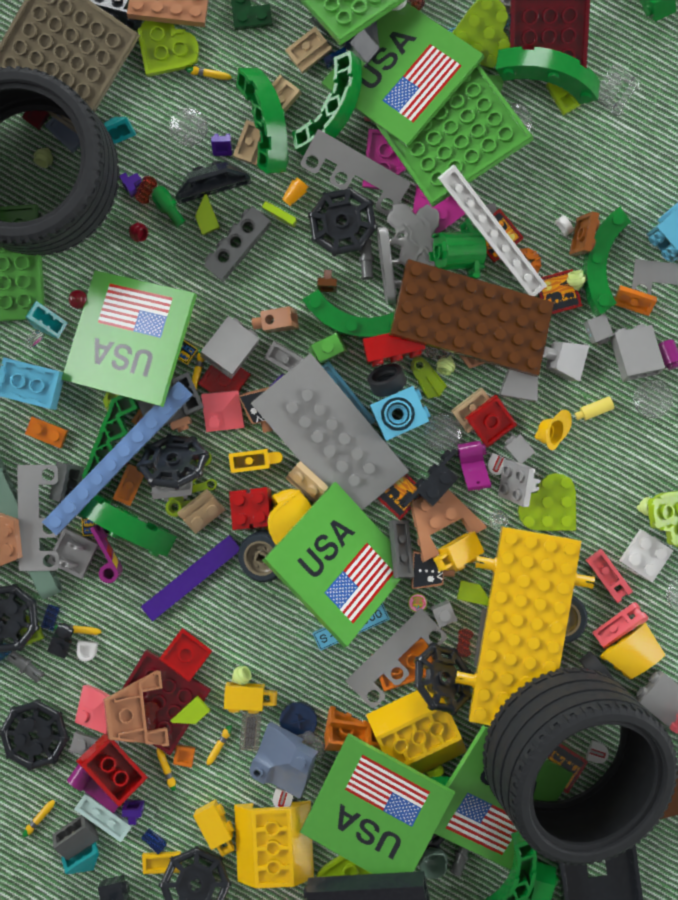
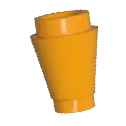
M298 177L295 180L292 179L282 200L291 206L307 193L306 190L309 186Z

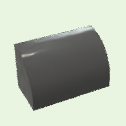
M189 372L173 378L171 381L172 387L179 381L193 394L182 406L185 416H190L202 410L204 406Z
M56 461L58 482L52 485L49 499L61 503L82 481L84 467Z
M80 815L52 834L53 849L66 860L71 859L99 840L95 826L83 815Z

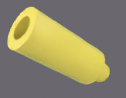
M608 396L583 406L579 412L575 413V417L577 420L582 418L588 420L614 409L613 401Z

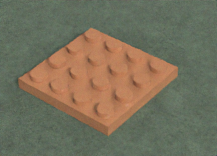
M129 0L127 16L128 19L205 27L209 0Z

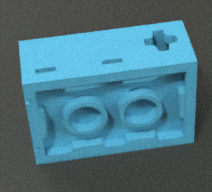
M3 357V366L0 368V397L48 409H57L64 381L61 380L63 372Z

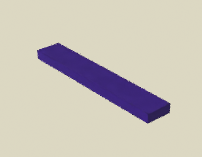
M231 535L227 536L144 603L141 608L153 622L236 555L240 546Z

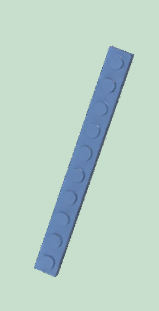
M178 381L168 391L164 407L154 405L42 523L55 535H58L193 394Z

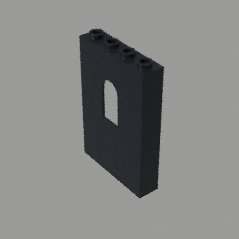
M636 844L633 845L632 849H627L625 853H620L615 858L611 857L610 860H605L607 875L588 877L587 864L574 866L571 863L569 865H565L563 862L561 864L557 863L562 900H643Z
M424 871L308 878L307 886L304 887V898L307 900H430Z

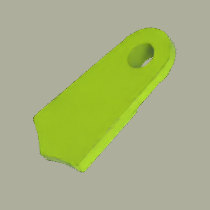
M417 357L412 360L411 370L427 399L440 397L443 390L447 387L445 382L424 358ZM421 362L423 368L417 369L416 363Z

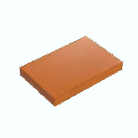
M422 637L398 659L409 671L408 677L402 683L394 685L384 674L379 677L384 692L415 681L414 659L429 647ZM432 655L427 659L430 663L433 661ZM399 667L393 668L391 671L392 678L396 680L403 677V670ZM423 668V678H425L426 669Z

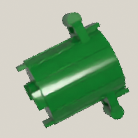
M469 218L460 223L461 231L434 233L431 236L434 238L433 252H429V260L434 261L437 268L444 270L466 269L468 277L474 279L480 277L479 271L485 268L483 264L487 255L486 241L478 229L473 228Z

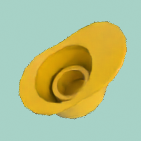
M561 410L554 418L542 420L534 436L535 439L546 444L548 449L555 450L570 431L572 424L571 413L568 410Z

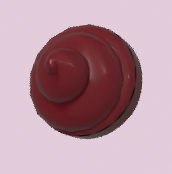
M137 222L129 227V234L132 240L143 242L148 237V228L143 223Z
M82 290L72 291L68 298L69 304L75 309H82L86 303L87 294Z

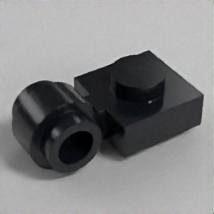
M67 623L58 624L47 652L64 659L66 658L73 641L70 639L74 632L71 625Z

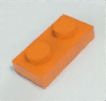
M622 285L619 286L614 296L617 302L616 306L647 316L650 315L657 302L656 296Z
M32 416L25 434L62 448L69 430Z
M128 463L113 496L114 500L131 506L144 477L137 470L136 466Z

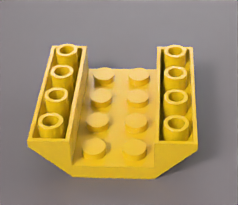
M418 690L366 714V717L382 752L424 773L466 753L467 750L452 715L442 711L429 710L427 703ZM441 698L439 703L446 704L445 700Z
M293 801L291 807L254 808V803L234 805L238 882L253 888L295 887L307 882L308 878L314 877L313 840L300 833L311 810V801Z

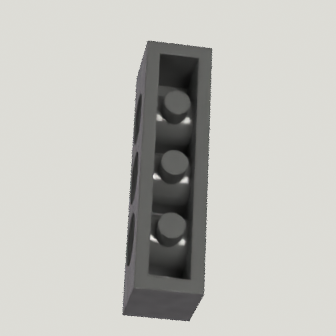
M254 206L250 209L247 208L242 213L240 222L231 226L229 229L230 234L225 239L222 238L216 245L217 249L215 252L209 253L204 260V267L223 283L272 225L271 221ZM252 225L254 229L252 232L246 233L244 232V227ZM235 239L241 240V245L237 248L231 245ZM222 254L229 255L227 262L222 263L219 261Z

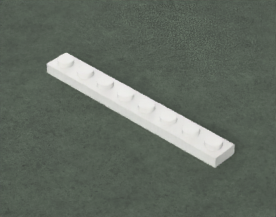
M452 165L438 177L439 181L528 295L536 296L547 287L543 279L456 166Z

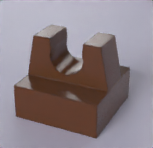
M324 270V277L318 278L317 290L319 289L320 292L337 293V279H332V270Z

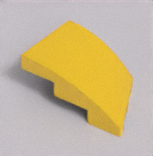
M645 622L638 625L630 634L624 635L614 646L608 647L600 657L612 663L613 668L621 671L628 679H633L659 662L665 656V653Z

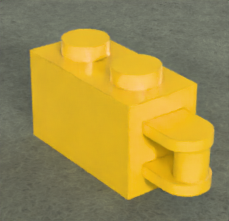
M269 449L229 454L231 473L271 468V464L280 463L283 460V455L280 452L269 453Z
M474 531L462 534L437 549L439 555L433 558L439 572L445 569L446 571L454 570L457 572L464 569L466 563L477 561V555L479 556L484 553V550Z
M227 682L225 685L224 709H228L229 712L237 713L240 710H248V713L257 714L259 711H263L264 706L277 705V691L265 690V684L248 683L246 685H238L234 682ZM264 695H270L269 700H264Z
M215 799L196 809L193 817L210 849L217 848L222 857L235 851L231 841L234 827L230 820L227 821L222 804H218Z

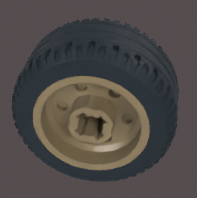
M260 530L246 537L238 551L239 565L243 569L242 571L246 573V576L257 582H270L278 578L262 561L276 546L268 530Z
M573 594L564 643H570L579 638L585 631L588 621L584 604Z

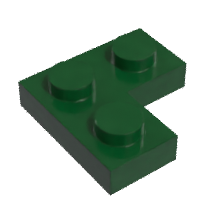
M231 0L235 30L273 26L270 4L251 6V0Z

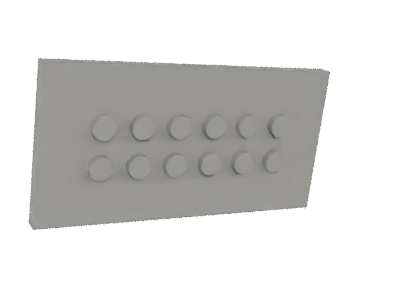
M311 353L251 402L252 406L306 467L320 478L328 488L332 483L337 482L361 510L409 472L407 467Z

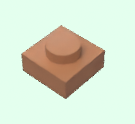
M186 416L169 424L172 430H178L179 433L189 429L188 425L193 423L191 418Z

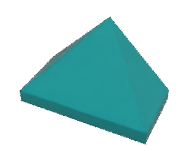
M112 117L104 123L114 144L136 135L128 117Z
M38 301L34 302L26 315L27 320L34 329L59 339L68 322Z
M96 842L69 860H66L63 856L61 857L65 874L94 870L99 855Z

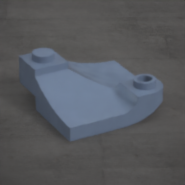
M270 722L267 725L259 750L251 763L250 775L262 784L271 783L301 799L315 766L314 762L318 751L303 744V738Z

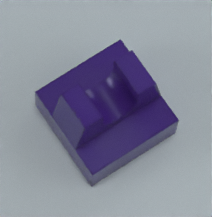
M226 133V136H219V134L211 136L213 156H232L233 149L230 133Z
M126 172L119 176L121 184L130 197H134L138 194L136 188L142 184L138 173L129 177Z
M145 800L125 801L122 808V817H128V825H136L137 819L142 817Z

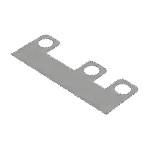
M319 129L300 163L303 168L312 173H317L320 170L325 159L337 164L330 177V183L342 190L348 188L354 175L379 188L383 193L375 207L386 215L393 211V207L390 210H384L381 207L382 200L389 198L393 201V205L399 204L411 184L410 181ZM311 155L318 158V165L315 168L308 167L306 164L307 157ZM344 172L347 175V182L345 184H338L335 181L337 173Z
M635 259L632 289L635 290L638 285L643 284L648 289L647 294L651 295L652 282L678 285V264Z
M17 465L18 519L23 556L19 558V571H56L59 568L58 552L40 551L39 538H55L58 535L54 533L47 534L43 531L44 524L42 521L45 518H39V485L56 484L58 482V468L56 465ZM47 468L54 471V478L50 481H46L42 477V472ZM46 555H53L56 561L52 567L44 565L43 559Z
M420 608L345 681L371 708H375L385 699V693L374 682L384 674L394 685H399L408 677L409 671L398 659L421 637L428 644L433 643L429 639V634L432 631H438L441 634V640L437 643L438 645H441L447 639V635ZM399 667L403 670V677L396 680L392 678L391 671L393 668ZM369 691H378L380 698L377 702H370L368 700L367 694Z

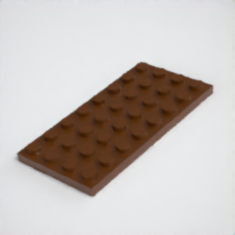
M408 259L389 335L537 377L540 373L554 302Z

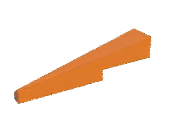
M330 706L324 733L326 751H340L348 733L381 750L368 721L364 720L362 722L352 717V714L348 712L346 714L336 710V707Z

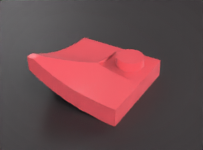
M239 391L201 394L206 432L245 427Z
M83 685L75 723L107 734L103 699L110 695L93 686Z

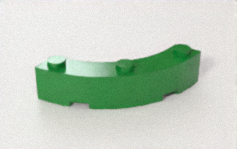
M522 47L498 50L496 70L503 81L515 79L540 80L563 88L579 104L598 100L600 80L589 67L585 68L580 65L578 59L560 51L541 47H534V50H523Z
M351 50L333 58V81L335 83L332 93L328 95L321 107L320 114L314 120L311 119L304 126L292 132L295 150L303 156L318 129L335 138L344 128L355 109L361 89L362 65L361 60Z
M258 67L238 68L236 88L243 94L246 101L251 102L253 106L251 112L255 127L260 131L261 141H258L257 166L266 174L286 172L289 162L287 130L284 118L285 112L278 95L268 77Z
M621 206L599 225L594 237L596 240L595 246L591 252L584 255L582 270L586 275V282L584 283L586 299L595 317L617 304L608 285L607 259L614 240L631 223Z
M319 289L302 299L308 311L317 320L341 335L365 339L390 333L394 312L371 318L353 316L334 307L325 299Z
M97 494L77 515L83 519L87 518L110 531L109 535L116 539L121 537L148 549V552L156 557L159 554L167 557L177 538L175 534L166 528L149 521L145 523L125 509L112 506L110 501L100 494Z
M518 831L511 833L514 844V860L511 871L502 886L484 900H527L531 894L537 874V854Z

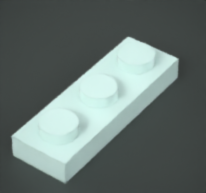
M87 793L84 794L74 809L119 842H122L133 826L128 825L127 819L117 812L112 813Z

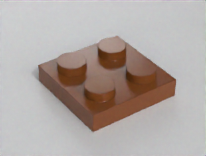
M592 211L576 219L569 252L570 256L577 257L593 250L596 243L594 239L595 232L600 224L598 219L599 213Z

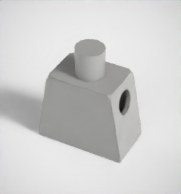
M553 342L551 348L545 346L543 358L548 359L546 368L566 380L580 381L589 346L566 342Z
M507 369L498 396L536 402L538 400V376L535 377Z

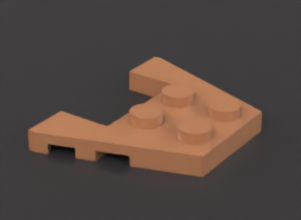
M450 490L432 507L422 497L410 503L414 526L417 529V541L421 550L422 562L439 554L430 535L461 519L468 533L474 531L478 533L487 528Z
M0 513V566H3L23 556L19 519Z
M160 670L150 673L103 699L109 740L169 746L167 728L147 731L143 692L162 688Z

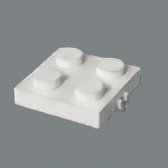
M640 529L619 561L632 569L631 572L634 574H639L653 583L673 550L661 543L660 539L655 536L652 537Z

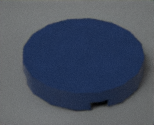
M293 702L282 710L279 718L280 727L303 739H307L315 732L317 715L309 704Z

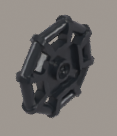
M349 186L345 190L323 192V196L307 216L312 233L311 241L330 252L334 257L355 251L361 252L366 242L378 228L373 210L374 202L368 200L353 190V187ZM345 197L343 201L332 202V199ZM351 198L359 202L361 205H359L358 207L353 206L350 203ZM328 203L329 206L326 213L320 214L323 207ZM366 211L368 222H362L361 212ZM340 217H344L347 220L345 225L337 224V221H340ZM318 220L323 222L324 229L321 231L318 228ZM360 229H366L361 238L357 240L355 236L359 234ZM326 235L330 236L334 240L333 245L323 238ZM352 240L353 242L350 245L340 246L341 241Z
M169 433L166 437L144 446V453L137 464V470L142 473L148 481V485L153 488L159 486L179 490V487L203 476L202 472L210 455L197 441V437L177 436ZM192 447L196 451L192 452L191 450L189 451V449ZM194 460H198L197 466L192 465ZM154 468L156 470V472H154L153 475L149 471V469ZM161 477H172L173 480L161 479Z
M13 583L8 586H0V594L9 593V599L0 600V652L22 651L30 638L40 628L36 607L38 602L19 588L18 584ZM16 596H18L26 604H24L23 606L19 605L15 600ZM27 609H29L30 622L26 621ZM5 613L7 616H10V620L7 621V624H5V622L2 621V617H4ZM24 627L28 628L22 638H20V630ZM4 638H13L14 643L3 644Z
M430 643L429 647L422 654L415 657V684L413 686L427 703V708L431 711H442L450 715L457 714L458 710L467 701L471 700L472 697L469 685L463 684L462 687V684L455 683L457 671L472 673L471 669H468L458 654V650L456 648L440 646L437 643ZM441 654L447 655L448 659L443 658ZM433 655L434 660L430 663L427 659ZM423 668L426 669V680L424 681ZM442 674H444V678H446L447 681L444 682L442 680ZM456 693L460 695L457 700L454 698ZM440 699H446L447 704L439 703Z
M40 699L20 706H12L0 729V737L6 753L5 758L22 765L28 771H33V769L49 764L55 765L66 743L70 741V736L67 734L62 717L63 713L42 703ZM33 710L34 715L24 717L23 712ZM40 711L46 713L52 718L49 720L46 717L40 715ZM14 719L19 720L16 729H10ZM55 721L59 734H55V731L53 732L52 723ZM36 730L39 738L33 739L30 732ZM14 735V743L17 746L12 749L9 736ZM53 740H57L59 742L54 751H52L50 746ZM21 750L30 755L29 760L18 755L17 752ZM45 752L46 758L36 760V755Z
M195 846V848L177 856H171L161 883H159L164 899L173 900L169 888L175 887L179 897L178 900H212L211 897L215 887H221L216 900H224L229 887L232 886V882H230L222 856L214 855L199 848V846ZM194 857L193 864L188 865L184 868L180 864L181 862ZM199 857L212 862L209 868L199 864ZM176 867L180 870L176 882H169ZM216 867L221 881L218 882L215 881L212 870ZM199 879L198 883L201 884V887L192 890L190 882Z

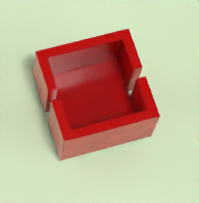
M270 488L250 489V491H229L232 530L243 531L254 528H268V516L273 510L272 490Z

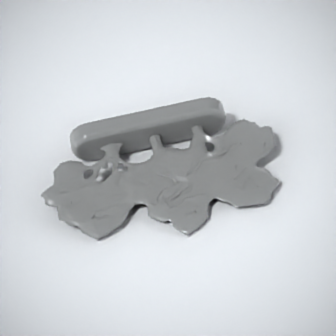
M407 204L393 205V211L387 217L388 223L396 232L391 239H389V232L386 227L377 228L383 289L387 305L396 303V288H400L402 280H395L393 265L403 264L405 266L406 261L410 259L436 267L434 261L429 260V252H433L434 238L431 236L439 226V212L428 204L420 208L417 214H414ZM404 234V237L399 238V235ZM390 244L401 246L398 259L392 260Z

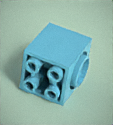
M678 203L657 220L659 224L647 233L649 242L653 246H657L661 250L663 258L671 263L678 259Z
M411 386L369 406L385 441L429 422L428 417L431 416L427 407H423L420 402L423 398L418 388L414 389V386ZM393 410L401 411L402 418L400 420H395L392 417Z

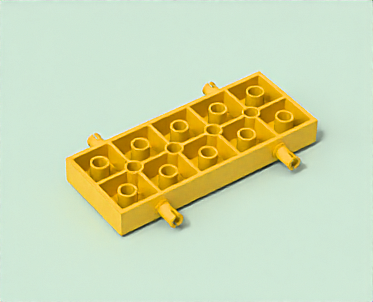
M501 526L496 557L492 559L477 555L476 560L484 563L476 562L475 568L492 570L493 577L476 673L469 674L457 671L455 679L456 684L469 685L473 688L468 715L469 722L491 726L490 723L495 719L494 715L500 711V706H503L505 704L504 701L509 699L513 692L516 693L519 687L522 688L526 682H531L533 678H538L541 674L545 675L549 671L555 672L556 669H560L573 589L575 586L593 589L594 584L586 581L595 582L594 576L580 575L576 572L582 541Z

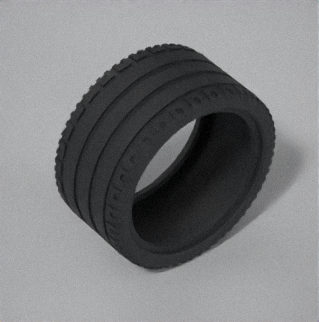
M0 67V123L11 116L26 111L57 113L72 121L77 131L81 148V163L78 177L65 200L53 211L35 220L18 223L0 221V247L15 253L33 256L37 254L40 256L53 255V252L61 253L67 251L70 247L74 248L78 244L83 243L84 239H89L97 231L98 226H102L104 220L107 219L106 215L112 210L111 208L115 203L114 197H117V190L119 188L117 182L120 180V168L117 166L119 160L117 151L114 148V142L100 118L75 90L52 75L50 76L46 72L37 69L32 70L28 67Z
M572 667V669H556L555 672L549 671L548 674H541L540 677L533 678L531 682H526L525 686L519 687L516 693L513 692L511 697L504 701L505 704L500 706V711L494 715L495 719L491 721V727L487 730L488 735L485 736L486 743L483 745L485 750L483 751V769L492 793L531 848L551 861H556L560 864L563 862L565 865L571 863L574 866L578 864L582 866L586 865V863L591 865L594 862L601 863L602 860H610L611 857L615 858L618 854L625 853L627 849H632L633 845L640 843L643 837L646 838L649 831L652 832L653 827L658 825L659 819L665 815L664 812L668 809V804L672 801L671 797L675 793L674 787L677 785L676 779L678 778V758L676 757L675 746L662 724L621 684L606 674L596 670L593 671L592 669L586 670L581 667L580 669ZM599 725L620 726V741L615 758L605 774L594 785L584 792L564 800L540 801L533 799L538 773L548 756L557 746L575 733Z

